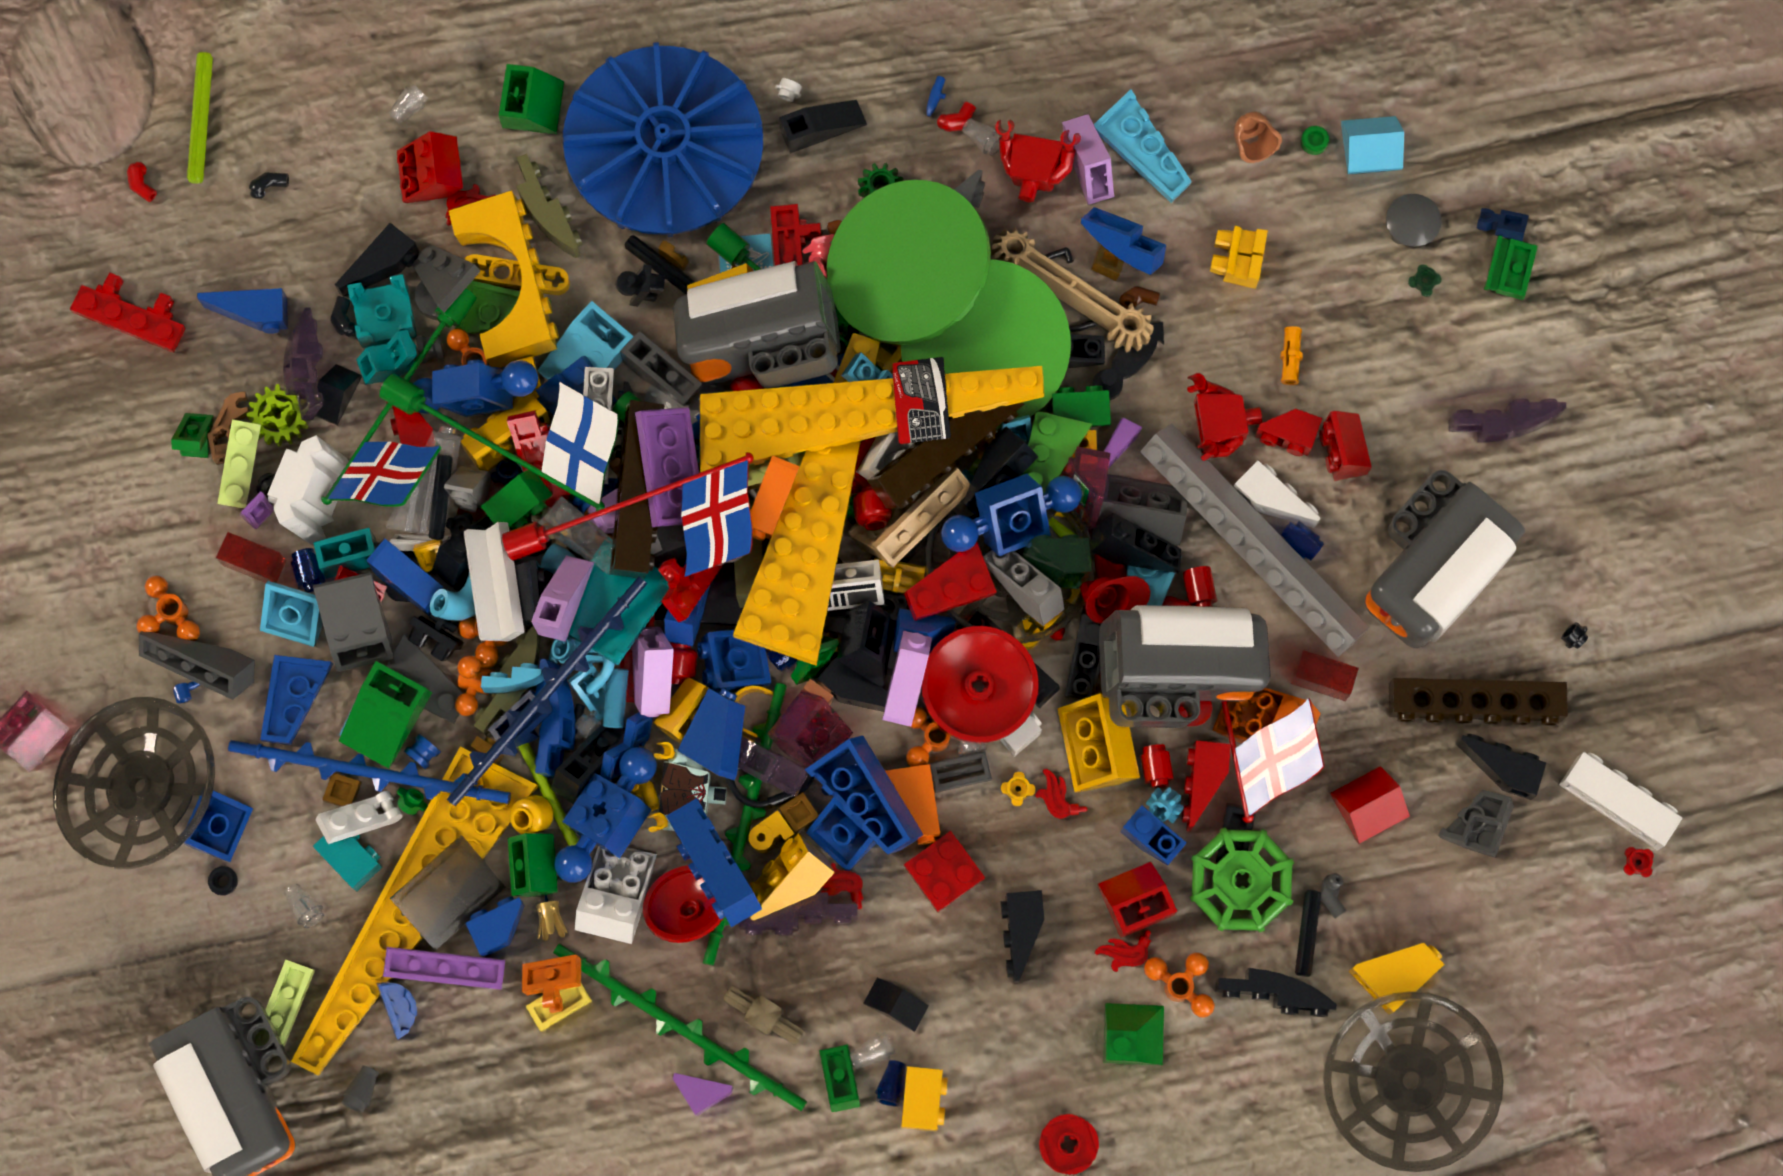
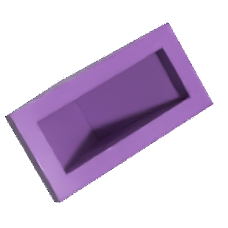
M677 1073L673 1075L674 1082L696 1116L725 1099L733 1092V1086Z

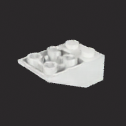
M598 846L591 872L588 875L576 909L575 930L632 944L657 854L627 847L619 859Z

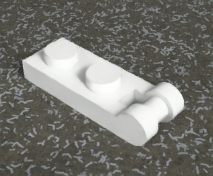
M383 791L375 797L320 813L316 818V822L327 843L330 844L396 823L403 815L398 807H394L390 791ZM382 808L384 813L379 815L376 809Z

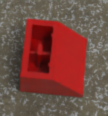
M429 131L397 150L403 203L447 198L463 189L457 136Z
M1331 411L1323 423L1322 430H1319L1321 445L1326 446L1328 456L1325 459L1328 473L1333 474L1334 481L1367 475L1372 466L1359 414Z
M1152 862L1097 884L1120 938L1173 917L1178 912L1165 882Z

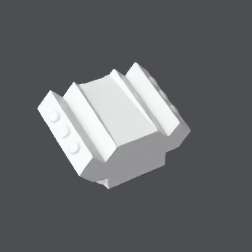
M317 435L302 441L298 451L286 449L267 494L268 502L274 504L273 510L279 523L311 545H313V542L326 539L321 526L334 521L332 514L337 501H332L331 504L325 505L321 498L327 495L349 462L345 456Z

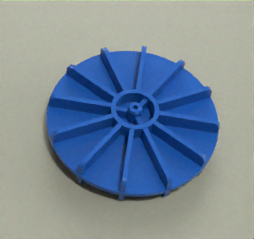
M653 42L654 46L631 50L615 58L611 56L606 58V63L597 68L580 88L575 91L565 118L563 149L568 172L582 198L598 213L616 223L621 229L628 228L647 234L668 235L669 238L673 237V234L693 231L712 222L718 223L721 221L722 216L731 211L741 201L749 188L752 187L760 167L763 152V128L757 105L745 82L740 80L725 65L710 57L709 52L703 50L700 53L683 47L659 46V42Z

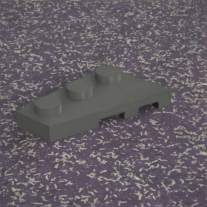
M431 244L419 253L418 258L412 263L435 303L444 313L480 272L474 263Z
M404 634L394 651V659H390L386 667L430 690L432 695L424 709L455 724L460 715L455 709V701L463 693L415 644L408 641V637Z

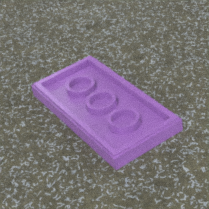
M689 408L635 412L647 492L699 473ZM683 485L648 498L652 527L683 525Z

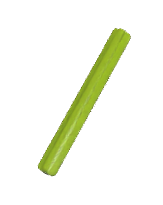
M199 52L196 57L187 179L193 184L202 183L204 178L213 57L208 52Z

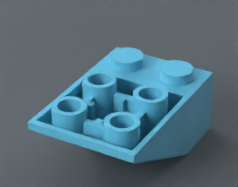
M591 301L572 321L556 344L557 350L550 352L537 371L549 380L555 374L563 372L581 356H586L593 367L614 368L615 370L622 362L620 351L634 336Z

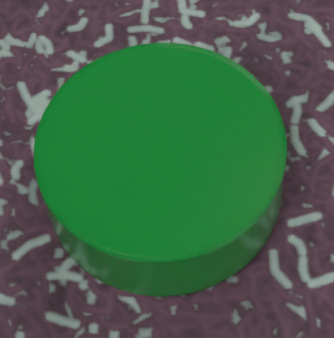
M1320 126L1308 127L1301 137L1303 150L1311 155L1323 153L1329 144V134Z

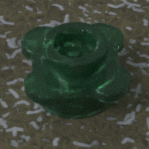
M1422 264L1418 266L1417 273L1409 278L1408 284L1411 288L1421 291L1422 296L1429 297L1433 293L1432 289L1441 283L1442 278L1434 269ZM1422 279H1427V283H1424Z

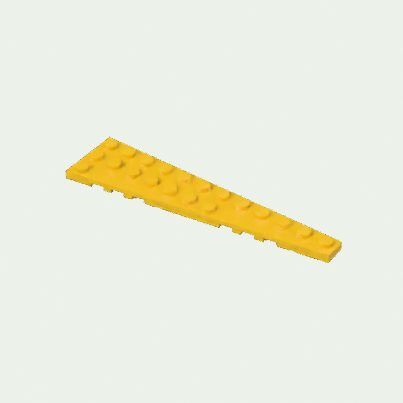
M853 333L833 383L848 382L841 375L855 354L862 352L876 366L880 341ZM861 440L835 447L829 446L814 452L808 450L805 452L734 630V638L817 666Z
M1042 366L945 374L948 414L953 419L962 417L964 413L980 410L983 412L999 406H1009L1044 397ZM893 378L700 394V472L746 456V452H750L753 455L752 463L759 465L765 463V460L771 459L772 455L784 459L793 457L795 453L807 450L814 452L829 446L835 447L898 432Z
M460 746L442 780L454 782L463 773L469 774L474 768L469 755L471 751ZM493 763L477 781L478 784L474 786L483 785V788L510 792L509 804L484 799L479 801L476 798L464 796L455 807L447 800L451 793L440 792L430 801L291 1062L318 1076L321 1074L380 996L376 983L390 982L393 979L391 977H383L387 947L415 950L510 825V810L513 804L522 798L532 796L538 788L537 784Z

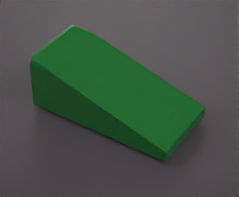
M848 1044L819 1050L831 1112L860 1107Z

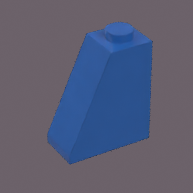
M384 539L366 560L379 579L430 616L432 596L437 590L444 589V587L393 544Z
M708 688L677 751L716 775L735 780L738 771L745 705L736 701L738 695L727 689L722 688L718 692Z

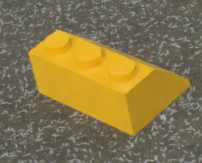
M532 394L524 397L515 398L513 400V409L504 410L502 413L501 411L495 412L487 419L486 424L480 428L474 427L470 430L514 454L516 449L507 423L508 416L536 410L540 424L547 423V425H551V421L542 404ZM464 434V439L460 441L463 449L479 470L490 471L500 461L507 459L506 456L467 434Z
M1102 693L1057 708L1074 792L1115 786L1140 778L1130 727H1121L1113 723L1109 713V698H1104ZM1122 705V712L1127 716L1125 705Z

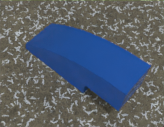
M1095 207L1081 218V224L1104 248L1132 267L1152 275L1163 264L1166 244L1142 236L1143 225Z

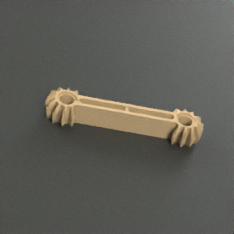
M1016 227L1012 233L1004 229L1001 235H996L993 238V244L990 246L991 259L1019 265L1038 276L1049 286L1057 298L1109 331L1107 338L1108 341H1116L1115 349L1122 345L1126 353L1130 351L1131 346L1136 351H1139L1142 345L1149 343L1154 327L1150 324L1152 320L1151 315H1143V307L1138 311L1134 310L1133 303L1128 306V309L1122 307L1034 249L1035 239H1027V231L1018 234ZM1008 250H1015L1019 254H1012ZM1125 325L1131 326V327H1133L1135 330H1133V331L1127 330L1124 326H1125Z

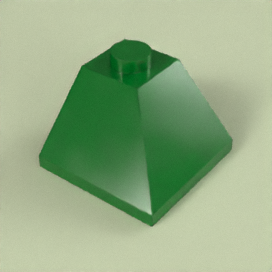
M1105 1003L1103 1063L1162 1066L1164 1006Z

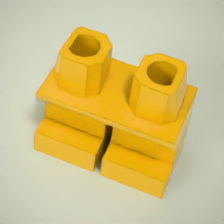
M1234 226L1233 231L1218 230L1214 247L1229 251L1227 257L1213 254L1210 272L1223 275V282L1256 289L1260 278L1268 230L1257 229L1256 231L1242 230L1239 226Z

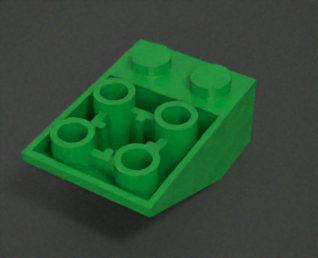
M375 661L360 688L339 742L390 769L431 697L432 692Z

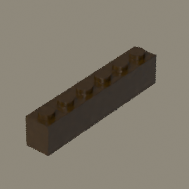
M630 400L625 408L616 504L647 493L635 412L664 409V404ZM648 498L615 510L609 575L638 578L640 576L644 579L649 574V571H653L655 554H651V544L656 542L658 527H652Z
M1024 403L999 406L983 412L980 410L972 411L954 419L952 416L949 417L950 438L915 442L867 480L887 509L904 508L913 501L912 495L918 490L923 492L935 483L933 478L939 473L943 475L956 466L954 461L960 456L964 458L977 449L976 443L981 439L985 441L998 432L996 427L1002 422L1007 424L1019 415L1017 410L1024 406Z

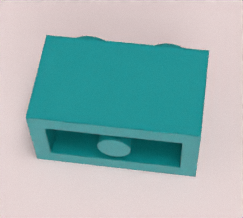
M370 528L313 542L319 569L326 579L336 577L340 565L353 571L370 568L366 560L378 547L376 537Z
M360 835L330 844L327 843L323 836L313 845V848L356 892L383 868L377 862L381 858L370 845L364 848L357 841L361 837Z

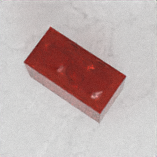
M227 532L216 556V559L222 566L264 583L267 581L277 583L286 563V559L280 552Z
M1303 650L1298 657L1291 684L1346 702L1352 693L1359 668Z

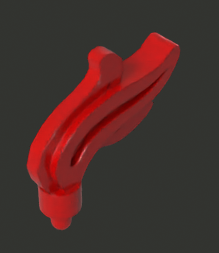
M473 184L470 190L458 191L450 195L446 203L448 208L445 216L447 219L446 224L448 226L452 225L449 210L496 195H479L480 188L477 184Z
M1043 769V774L1047 780V790L1039 789L1035 796L1044 800L1048 811L1053 817L1064 819L1070 815H1079V812L1087 811V807L1079 806V803L1069 804L1065 800L1067 787L1064 779L1060 776V783L1058 785L1056 776L1050 770Z
M832 863L831 867L835 873L820 888L828 889L826 891L822 890L821 894L835 896L846 891L850 893L852 903H856L857 909H862L861 901L864 900L862 895L863 880L855 872L839 870L836 868V864Z
M1146 930L1144 936H1140L1137 945L1129 946L1121 939H1109L1108 942L1113 943L1114 946H1100L1095 950L1094 954H1104L1113 958L1111 968L1114 972H1117L1121 966L1134 967L1142 965L1148 958L1151 931Z

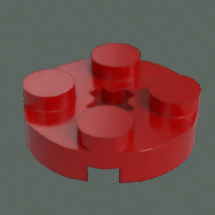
M1073 1114L1059 1115L1050 1120L1042 1130L1039 1139V1151L1045 1164L1054 1172L1065 1175L1078 1174L1089 1168L1095 1160L1099 1149V1139L1095 1128L1082 1117ZM1065 1136H1069L1070 1140L1076 1139L1077 1145L1073 1147V1153H1068L1067 1149H1061L1060 1144L1064 1142Z

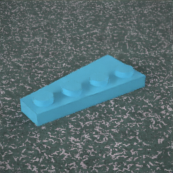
M1130 89L1094 123V126L1099 136L1172 203L1190 186L1191 179L1173 152H1170L1164 143V138L1159 131H1156L1149 120V115L1144 108H1141L1135 94Z

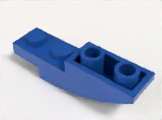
M540 659L539 669L543 670L544 667L559 669L561 665L547 659ZM567 678L549 698L553 711L542 721L539 728L540 739L538 754L535 758V773L548 778H554L556 769L563 763L564 750H574L575 713ZM545 680L537 684L536 694L545 686Z

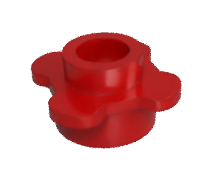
M1634 847L1627 848L1624 852L1627 857L1626 865L1623 867L1625 874L1629 876L1640 874L1644 878L1651 876L1653 872L1651 868L1654 858L1653 852L1650 849L1636 850ZM1636 860H1640L1641 864L1638 865Z

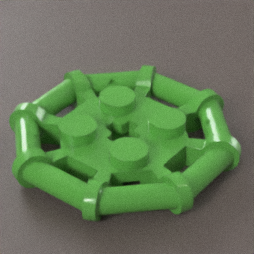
M1224 827L1220 829V833L1196 855H1192V895L1190 899L1217 925V930L1222 932L1223 930H1251L1261 933L1265 931L1264 928L1288 905L1291 906L1294 901L1291 899L1292 865L1295 864L1294 860L1289 858L1264 829L1260 831L1227 830ZM1233 841L1254 842L1252 851L1235 850ZM1223 845L1225 846L1228 853L1220 861L1214 864L1208 860ZM1264 847L1277 863L1269 866L1258 854L1261 848ZM1204 867L1213 870L1212 888L1205 890ZM1280 871V892L1272 890L1273 872ZM1237 873L1241 875L1247 873L1250 876L1247 879L1248 887L1245 888L1243 885L1237 887L1235 885ZM1215 894L1227 906L1224 912L1221 914L1207 898ZM1269 896L1276 901L1260 915L1257 907ZM1233 909L1250 910L1252 919L1231 918Z

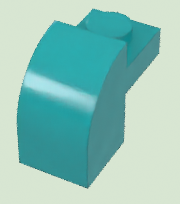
M408 330L398 331L387 344L366 347L356 359L365 385L384 382L393 373L398 376L408 373L414 364L413 359L417 356L416 345L411 339Z

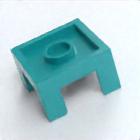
M403 274L389 277L391 285L364 289L362 283L347 285L349 297L354 306L357 323L355 325L356 336L362 348L386 344L398 331L408 330L410 337L416 338L417 331L409 288Z

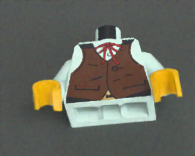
M657 743V745H661L664 748V754L656 753L654 758L658 760L668 759V761H664L659 812L647 817L648 819L653 818L657 822V826L648 828L650 832H656L661 829L674 831L666 816L696 798L706 816L708 815L709 803L726 804L727 787L710 786L711 774L707 772L705 767L677 751L678 749L673 748L671 743Z

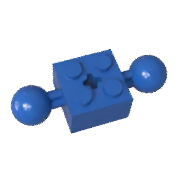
M470 360L467 362V365H445L444 369L432 371V379L421 378L413 384L424 390L425 404L431 408L438 410L441 407L464 417L513 409V396L524 397L531 394L537 387L538 373L531 363L524 360L510 362L506 365L503 372L499 367L485 365L484 361ZM423 409L419 411L422 414H430Z
M1024 474L976 492L975 496L980 517L973 520L965 515L950 517L942 527V540L950 550L964 552L976 544L978 535L983 534L985 544L998 556L1051 537L1046 510L1052 508L1060 513L1074 510L1082 498L1081 487L1073 478L1059 476L1049 482L1043 493L1042 486L1028 474Z
M633 747L622 755L619 763L622 776L616 784L594 773L562 821L581 836L576 845L564 847L555 858V870L562 880L577 883L584 880L590 874L592 869L590 853L596 845L619 859L625 852L652 810L637 796L631 794L636 784L646 783L655 775L657 762L652 752L648 749Z

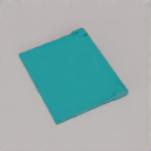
M607 539L591 559V562H594V566L568 636L580 643L582 642L578 629L581 626L594 628L618 601L617 598H620L637 579L609 575L612 542ZM656 567L653 568V571H649V574L643 579L648 584L631 602L630 608H626L621 614L625 628L622 631L608 629L592 648V650L616 665H619L661 605L662 598L669 590L668 582Z

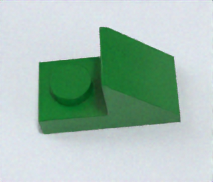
M185 413L171 439L172 450H180L182 456L207 458L210 451L207 434L213 427L214 416Z
M822 636L817 666L801 660L796 662L797 666L791 674V678L796 685L819 677L840 644L837 639Z

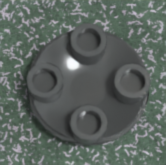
M1406 194L1397 198L1390 205L1386 214L1387 228L1392 240L1397 244L1412 247L1426 245L1434 241L1441 228L1442 219L1438 207L1432 200L1423 195Z

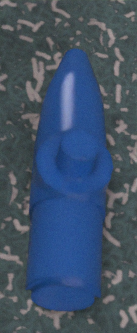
M937 76L935 84L931 89L927 103L928 117L933 114L940 99L945 100L946 94L942 93L945 78L942 76Z

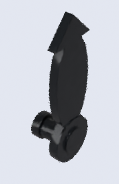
M1163 322L1150 323L1154 327L1153 333L1150 335L1151 339L1148 344L1142 345L1139 351H1136L1131 346L1130 351L1126 353L1124 346H1122L1112 361V367L1099 371L1093 378L1092 386H1103V391L1109 390L1110 400L1118 397L1123 388V380L1130 378L1146 365L1157 347V341L1164 345Z

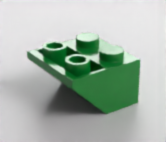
M506 64L498 114L502 128L557 134L565 82L535 67Z

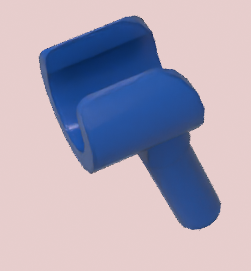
M196 682L177 684L173 690L176 702L181 704L192 699L190 690L197 688L200 684Z

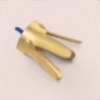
M545 895V902L536 905L539 915L537 939L540 938L542 928V938L544 941H547L549 934L554 933V924L559 936L565 937V933L568 932L559 913V901H548V897Z

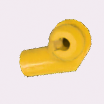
M651 781L634 786L631 794L643 798L644 803L652 809L651 811L659 808L660 802L654 784Z

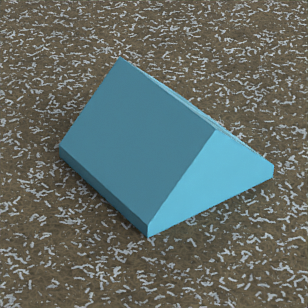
M1396 116L1341 121L1347 174L1403 169L1404 130Z
M267 581L265 584L260 631L314 647L323 626L316 596Z

